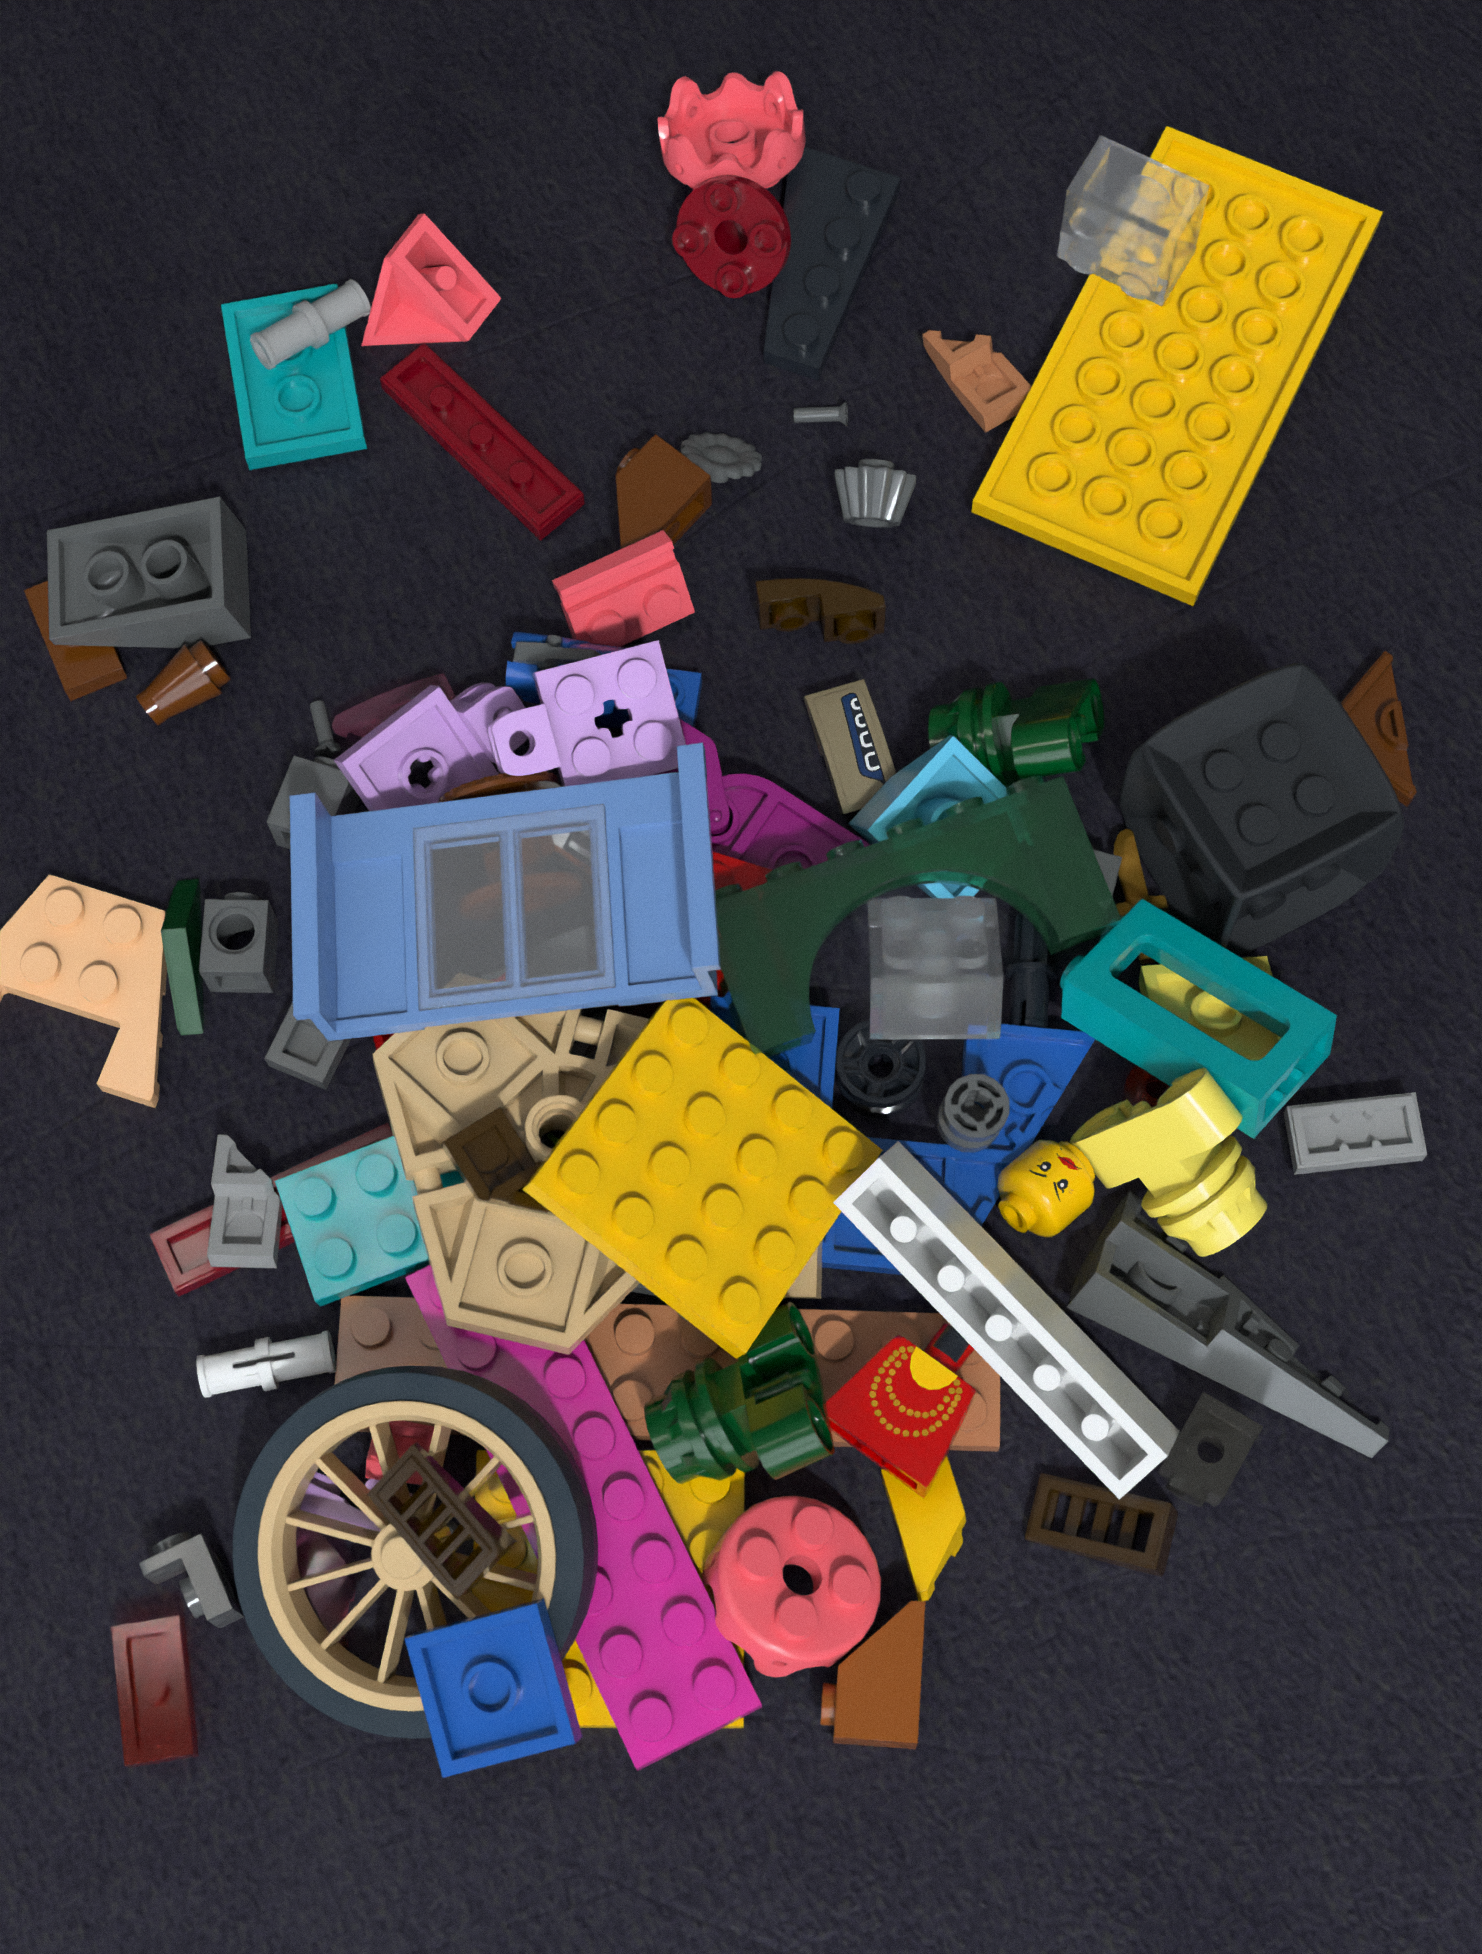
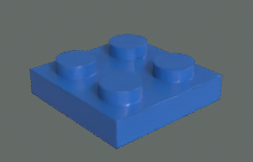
M544 1598L419 1631L404 1638L443 1778L575 1744L583 1737Z

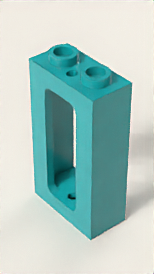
M1141 899L1124 917L1121 915L1114 917L1104 929L1099 943L1085 957L1083 955L1076 956L1068 964L1060 980V987L1063 989L1062 1019L1170 1087L1176 1078L1194 1070L1206 1068L1243 1116L1237 1129L1253 1139L1326 1060L1331 1052L1337 1018L1336 1014L1144 899ZM1142 952L1280 1036L1281 1039L1262 1059L1256 1061L1248 1060L1116 978Z

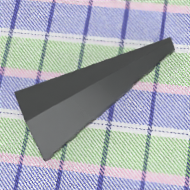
M1129 1190L1118 1204L1077 1272L1066 1308L1373 1458L1388 1442L1390 1428L1382 1421L1374 1424L1345 1404L1340 1399L1345 1387L1335 1377L1331 1375L1323 1381L1318 1379L1294 1356L1300 1345L1224 1275L1218 1279L1191 1261L1184 1254L1189 1245L1188 1242L1171 1236L1166 1238L1140 1214L1142 1199Z

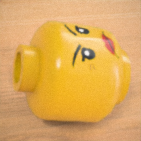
M1038 1140L999 1173L997 1188L1002 1200L999 1202V1210L1006 1222L1015 1230L1022 1233L1030 1231L1037 1236L1053 1237L1065 1229L1092 1204L1094 1198V1169L1087 1157L1074 1145L1064 1141L1057 1143L1050 1140Z

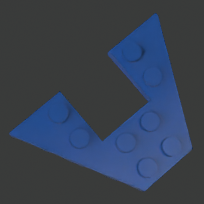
M711 996L709 1010L832 1109L840 1008ZM967 1021L964 1029L961 1077L969 1074H984L991 1077L1005 1089L1010 1101L1009 1116L996 1140L986 1149L972 1153L961 1152L945 1144L867 1138L883 1150L878 1158L899 1141L970 1216L982 1226L1000 1196L997 1188L999 1173L1030 1147L1095 1039L1082 1031ZM974 1101V1103L979 1104L982 1108H984L979 1102ZM841 1211L823 1238L822 1268L902 1275Z

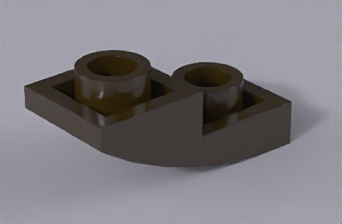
M796 578L756 581V609L760 630L775 628L785 632L795 631L804 628L810 622L820 621L824 642L839 640L845 644L861 643L869 640L875 634L884 633L886 611L884 595L846 583L819 579Z

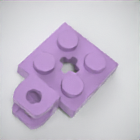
M659 640L533 673L541 705L504 714L492 721L487 728L496 766L500 773L524 776L558 767L563 787L650 776L678 768L677 746L686 745ZM607 700H614L617 709H627L629 713V721L622 724V735L616 738H612L607 728L597 729L595 725V717L604 713L603 702ZM516 731L523 732L529 739V749L522 756L513 753L509 745L510 737Z
M478 683L467 688L453 700L449 701L439 686L430 685L334 761L369 811L437 803L444 793L449 792L453 788L473 780L499 774L491 763L496 762L487 728L496 718L510 712L525 709V706L515 691L507 686L495 687L491 683ZM516 731L510 737L509 745L512 752L527 740L528 737L523 732ZM415 760L423 763L431 760L434 766L428 772L431 784L425 789L420 784L410 785L409 783L410 766Z

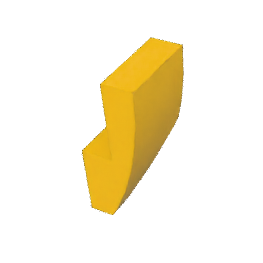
M947 1456L930 1491L924 1499L887 1471L881 1470L883 1485L901 1538L903 1555L918 1601L929 1600L935 1590L934 1582L949 1557H955L963 1544L962 1528L966 1523V1516Z

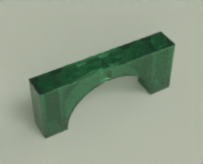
M1041 775L1028 777L1009 786L1006 789L1008 796L984 804L982 797L970 798L946 810L948 817L928 825H924L922 818L912 819L892 827L886 832L888 839L864 847L862 840H854L826 853L828 861L806 869L803 868L801 862H793L778 867L765 875L767 883L743 891L741 884H732L715 890L721 970H716L717 979L738 1034L748 1041L751 1051L755 1055L763 1053L770 1058L812 1042L816 1030L809 1005V981L816 954L826 938L843 919L861 905L887 892L907 886L931 883L957 884L987 892L1002 899L1023 914L1037 929L1051 954L1098 938L1103 933L1112 930L1120 922L1121 917L1064 777L1061 776L1045 783Z

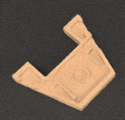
M48 875L0 930V1002L5 994L11 993L120 1028L97 1085L103 1092L155 1108L159 1100L160 1085L157 1082L159 1047L162 1048L163 1035L160 1032L162 997L166 993L167 966L161 937V928L166 911Z

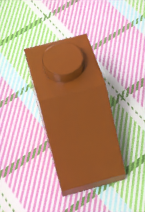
M924 1601L909 1602L838 1666L837 1684L823 1683L820 1725L834 1726L833 1743L916 1749L920 1712L925 1619Z

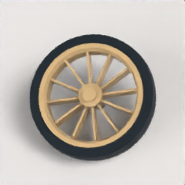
M434 1366L386 1367L361 1373L322 1391L293 1413L265 1444L246 1479L236 1511L232 1553L234 1579L245 1620L259 1649L283 1681L302 1699L323 1714L364 1732L396 1738H432L416 1679L414 1677L396 1675L414 1591H417L427 1629L447 1624L437 1587L468 1618L487 1614L491 1611L471 1591L457 1600L435 1578L368 1497L367 1494L370 1490L332 1452L353 1434L369 1427L384 1476L399 1460L389 1422L409 1420L435 1424L429 1454L442 1467L451 1429L470 1437L492 1453L494 1457L465 1487V1490L473 1496L503 1464L518 1484L527 1501L530 1512L497 1522L505 1530L534 1522L538 1546L537 1574L495 1564L483 1578L534 1591L531 1601L544 1598L561 1661L581 1629L593 1596L598 1568L597 1525L591 1496L572 1453L552 1426L527 1402L506 1388L465 1371ZM319 1468L381 1529L380 1532L300 1510L308 1486ZM406 1483L394 1494L403 1504L410 1498ZM435 1492L414 1514L423 1524L432 1515L436 1499ZM453 1514L434 1533L442 1543L458 1527L451 1520L454 1517ZM301 1527L371 1546V1558L300 1578L296 1554V1529ZM470 1535L465 1541L471 1540L473 1537ZM456 1552L453 1553L462 1563L468 1557ZM374 1567L380 1581L330 1634L315 1614L303 1587ZM388 1587L397 1590L380 1669L354 1656L338 1641Z

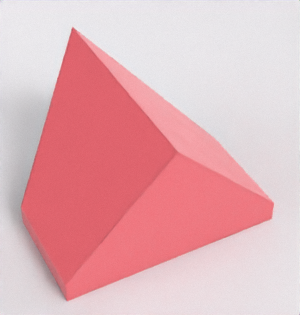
M419 214L384 258L361 346L467 342L498 304L501 297L426 214Z

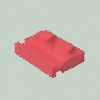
M664 530L552 580L559 594L560 604L573 639L621 647L695 613L680 564L673 552L672 540Z

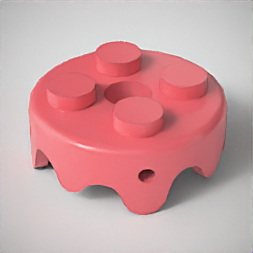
M780 71L773 72L766 79L764 86L755 85L739 73L732 72L724 77L721 86L715 92L706 95L700 93L698 85L692 79L686 76L681 77L673 85L670 105L666 115L658 117L663 162L672 176L693 190L711 178L724 175L740 176L750 179L764 188L772 187L796 167L803 156L806 143L803 110L797 109L791 84L787 76Z
M795 1495L781 1496L752 1505L727 1528L708 1556L702 1571L703 1584L710 1585L714 1593L716 1604L715 1623L718 1630L725 1639L743 1648L753 1658L754 1666L758 1672L769 1677H783L806 1668L826 1666L827 1668L834 1665L863 1639L874 1622L880 1603L881 1577L877 1559L867 1538L854 1522L839 1510L813 1498ZM788 1564H795L804 1568L813 1581L812 1594L799 1595L791 1591L784 1582L783 1567Z

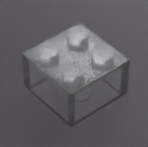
M1100 135L1067 189L1057 257L1065 260L1073 269L1080 273L1099 276L1118 285L1127 295L1133 298L1147 299L1163 307L1195 253L1210 185Z
M895 896L889 899H868L867 978L870 1039H1000L1003 969L996 898H976L973 896L910 898Z

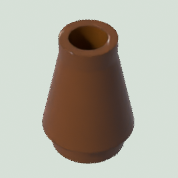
M200 640L191 648L184 644L149 686L139 693L136 698L151 719L159 726L168 718L223 694L220 687L229 682L231 677L210 648Z

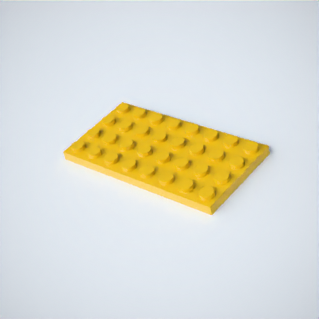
M1166 126L972 503V513L1194 606L1370 244L1383 212Z

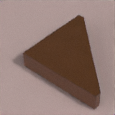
M1384 651L1342 701L1341 705L1387 774L1399 802L1408 807L1417 791L1411 777L1407 754L1408 740L1401 701H1398L1392 669L1393 656Z

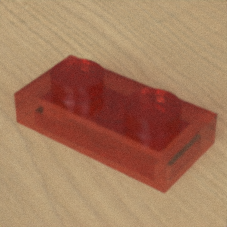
M177 1615L111 1627L124 1765L133 1768L199 1756L184 1618Z

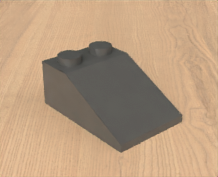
M221 497L47 530L49 640L54 645L182 648L186 644L191 648L200 640L207 646L251 638L246 529Z

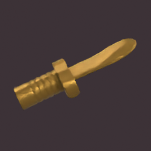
M1130 829L1121 831L1116 838L1113 853L1116 856L1122 857L1118 876L1126 901L1111 907L1113 918L1118 915L1124 917L1141 899L1146 900L1164 912L1168 911L1165 895H1148L1133 832ZM1142 952L1138 955L1142 964L1156 962Z

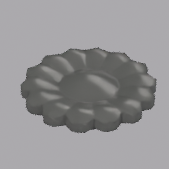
M705 432L701 435H690L688 440H684L681 443L680 453L711 476L712 482L725 483L729 478L751 477L754 475V472L761 469L762 455L756 451L755 446L745 443L741 438L730 437L724 433L713 434Z

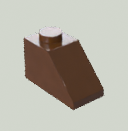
M656 434L642 449L636 447L629 451L617 468L616 488L621 549L664 530L674 545L712 505L711 476Z

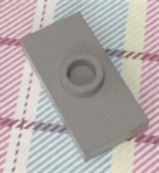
M1416 1092L1287 1106L1284 1111L1294 1175L1423 1161L1427 1156Z

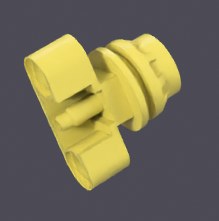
M1200 1068L1176 1078L1171 1083L1172 1086L1159 1098L1157 1106L1151 1107L1146 1101H1141L1132 1106L1128 1100H1125L1102 1110L1086 1121L1073 1134L1070 1142L1087 1157L1094 1169V1173L1106 1188H1113L1140 1178L1148 1189L1141 1203L1148 1216L1158 1217L1157 1223L1167 1235L1187 1241L1198 1256H1208L1221 1251L1245 1235L1264 1215L1267 1203L1256 1190L1254 1166L1248 1158L1240 1155L1242 1147L1236 1138L1229 1136L1239 1126L1243 1116L1208 1070Z

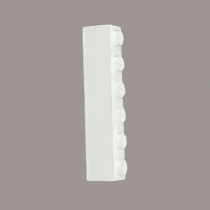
M899 1141L880 1156L833 1202L1119 1499L1168 1456L1180 1431Z

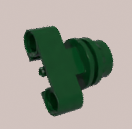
M1094 678L1040 686L1032 697L1017 700L1011 699L1006 686L1002 682H992L986 685L984 691L981 688L965 689L952 703L932 707L928 724L930 749L949 735H952L1009 791H1015L1019 787V778L1024 780L1080 771L1086 762L1082 743L1099 740L1104 730V708L1101 692Z
M789 1302L775 1309L748 1351L738 1358V1362L722 1368L713 1358H705L696 1363L695 1372L689 1369L674 1376L664 1394L645 1403V1421L653 1446L667 1472L679 1484H684L698 1477L721 1481L735 1474L737 1468L742 1472H748L757 1468L759 1459L768 1474L777 1480L834 1454V1443L815 1345L804 1318L793 1303Z

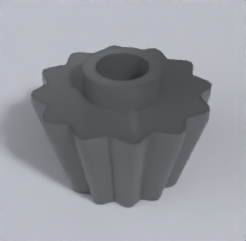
M863 459L858 462V467L836 469L835 482L844 522L851 523V525L873 528L899 526L916 486V476L907 474L906 471L894 470L895 464L893 462L879 459Z

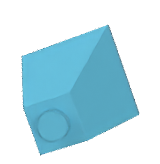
M949 735L890 777L848 824L871 846L881 851V856L894 868L956 916L1041 822L954 736Z

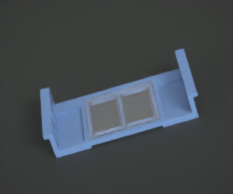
M696 743L677 746L678 772L337 816L329 814L316 793L291 795L290 851L293 1016L296 1020L311 1019L328 1041L419 1031L425 1030V1027L617 1004L621 1007L718 995L716 970H721L704 744Z

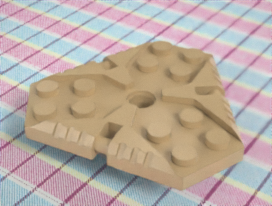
M459 973L443 989L497 982ZM582 1009L432 1026L425 1027V1030L395 1033L372 1054L373 1064L406 1180H414L418 1195L412 1196L413 1206L447 1326L569 1355L640 1282L557 1216L477 1201L465 1183L444 1188L440 1175L457 1170L441 1144L443 1141L501 1107L535 1163L540 1161L542 1164L552 1149L544 1145L540 1138L550 1131H567L649 1019L607 1009L605 1021L582 1016ZM579 1041L598 1046L595 1059L571 1054L574 1042Z

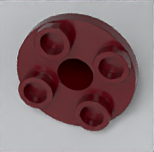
M724 175L703 182L687 196L678 214L672 242L677 253L684 258L688 267L701 281L720 291L726 297L735 299L764 288L777 277L789 257L791 232L784 210L768 190L750 179L735 175Z

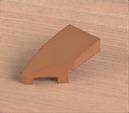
M929 330L922 334L924 347L937 369L985 433L1018 414L1032 386L1002 353L993 352L991 336L976 335L972 342L944 340L942 339L941 331Z

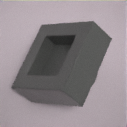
M292 1003L264 1059L268 1066L326 1090L351 1039L328 1041L311 1019L296 1020L293 1016Z

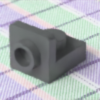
M182 1532L170 1536L153 1546L154 1556L139 1563L144 1577L154 1584L162 1583L187 1571L188 1577L180 1580L179 1584L185 1601L195 1618L205 1614L207 1621L220 1629L244 1617L214 1543L203 1534L192 1537L190 1532Z

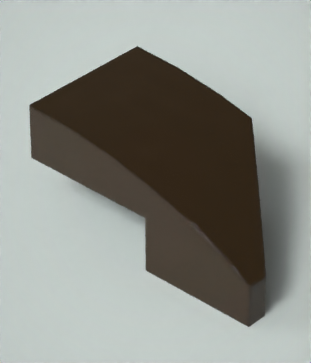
M501 1107L443 1141L441 1144L443 1150L477 1201L555 1216L523 1190L540 1167L541 1162L535 1163Z

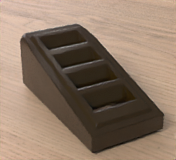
M418 1442L414 1443L367 1494L435 1578L457 1600L469 1593L517 1542ZM417 1471L425 1482L403 1504L394 1494ZM435 1492L443 1503L423 1524L414 1514ZM453 1514L461 1524L442 1543L434 1533ZM471 1535L479 1546L462 1563L453 1553Z
M1040 1473L1024 1539L1120 1567L1163 1577L1175 1531L1178 1511L1168 1502L1126 1493L1119 1499L1107 1488ZM1060 1495L1071 1497L1063 1533L1051 1531ZM1087 1502L1097 1504L1090 1539L1079 1537ZM1114 1509L1125 1512L1117 1546L1106 1544ZM1141 1517L1152 1519L1145 1553L1134 1550Z

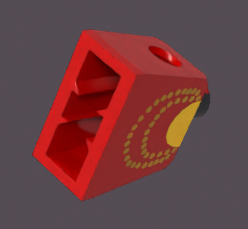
M945 1323L942 1324L923 1351L903 1336H895L826 1402L831 1431L924 1499L930 1491L973 1402L976 1390L956 1374L975 1349L954 1327Z

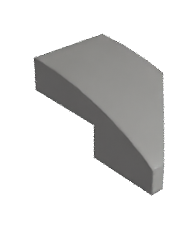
M218 1135L211 1180L215 1200L207 1251L211 1267L277 1268L282 1219L281 1199L274 1192L271 1179L261 1169L257 1170L237 1150L236 1143L228 1135Z

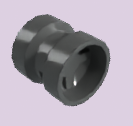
M969 1074L958 1078L949 1087L937 1112V1128L941 1138L951 1148L961 1152L975 1153L986 1149L996 1140L1010 1113V1101L1005 1089L995 1079L984 1074ZM974 1101L979 1102L984 1108H982L979 1104L974 1103Z

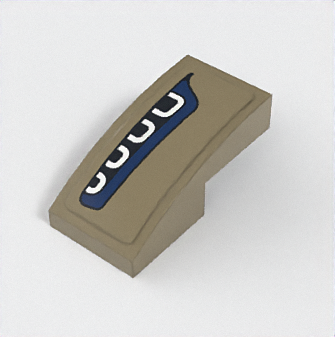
M864 679L804 696L820 756H824L840 815L862 809L889 778L896 774L883 730Z

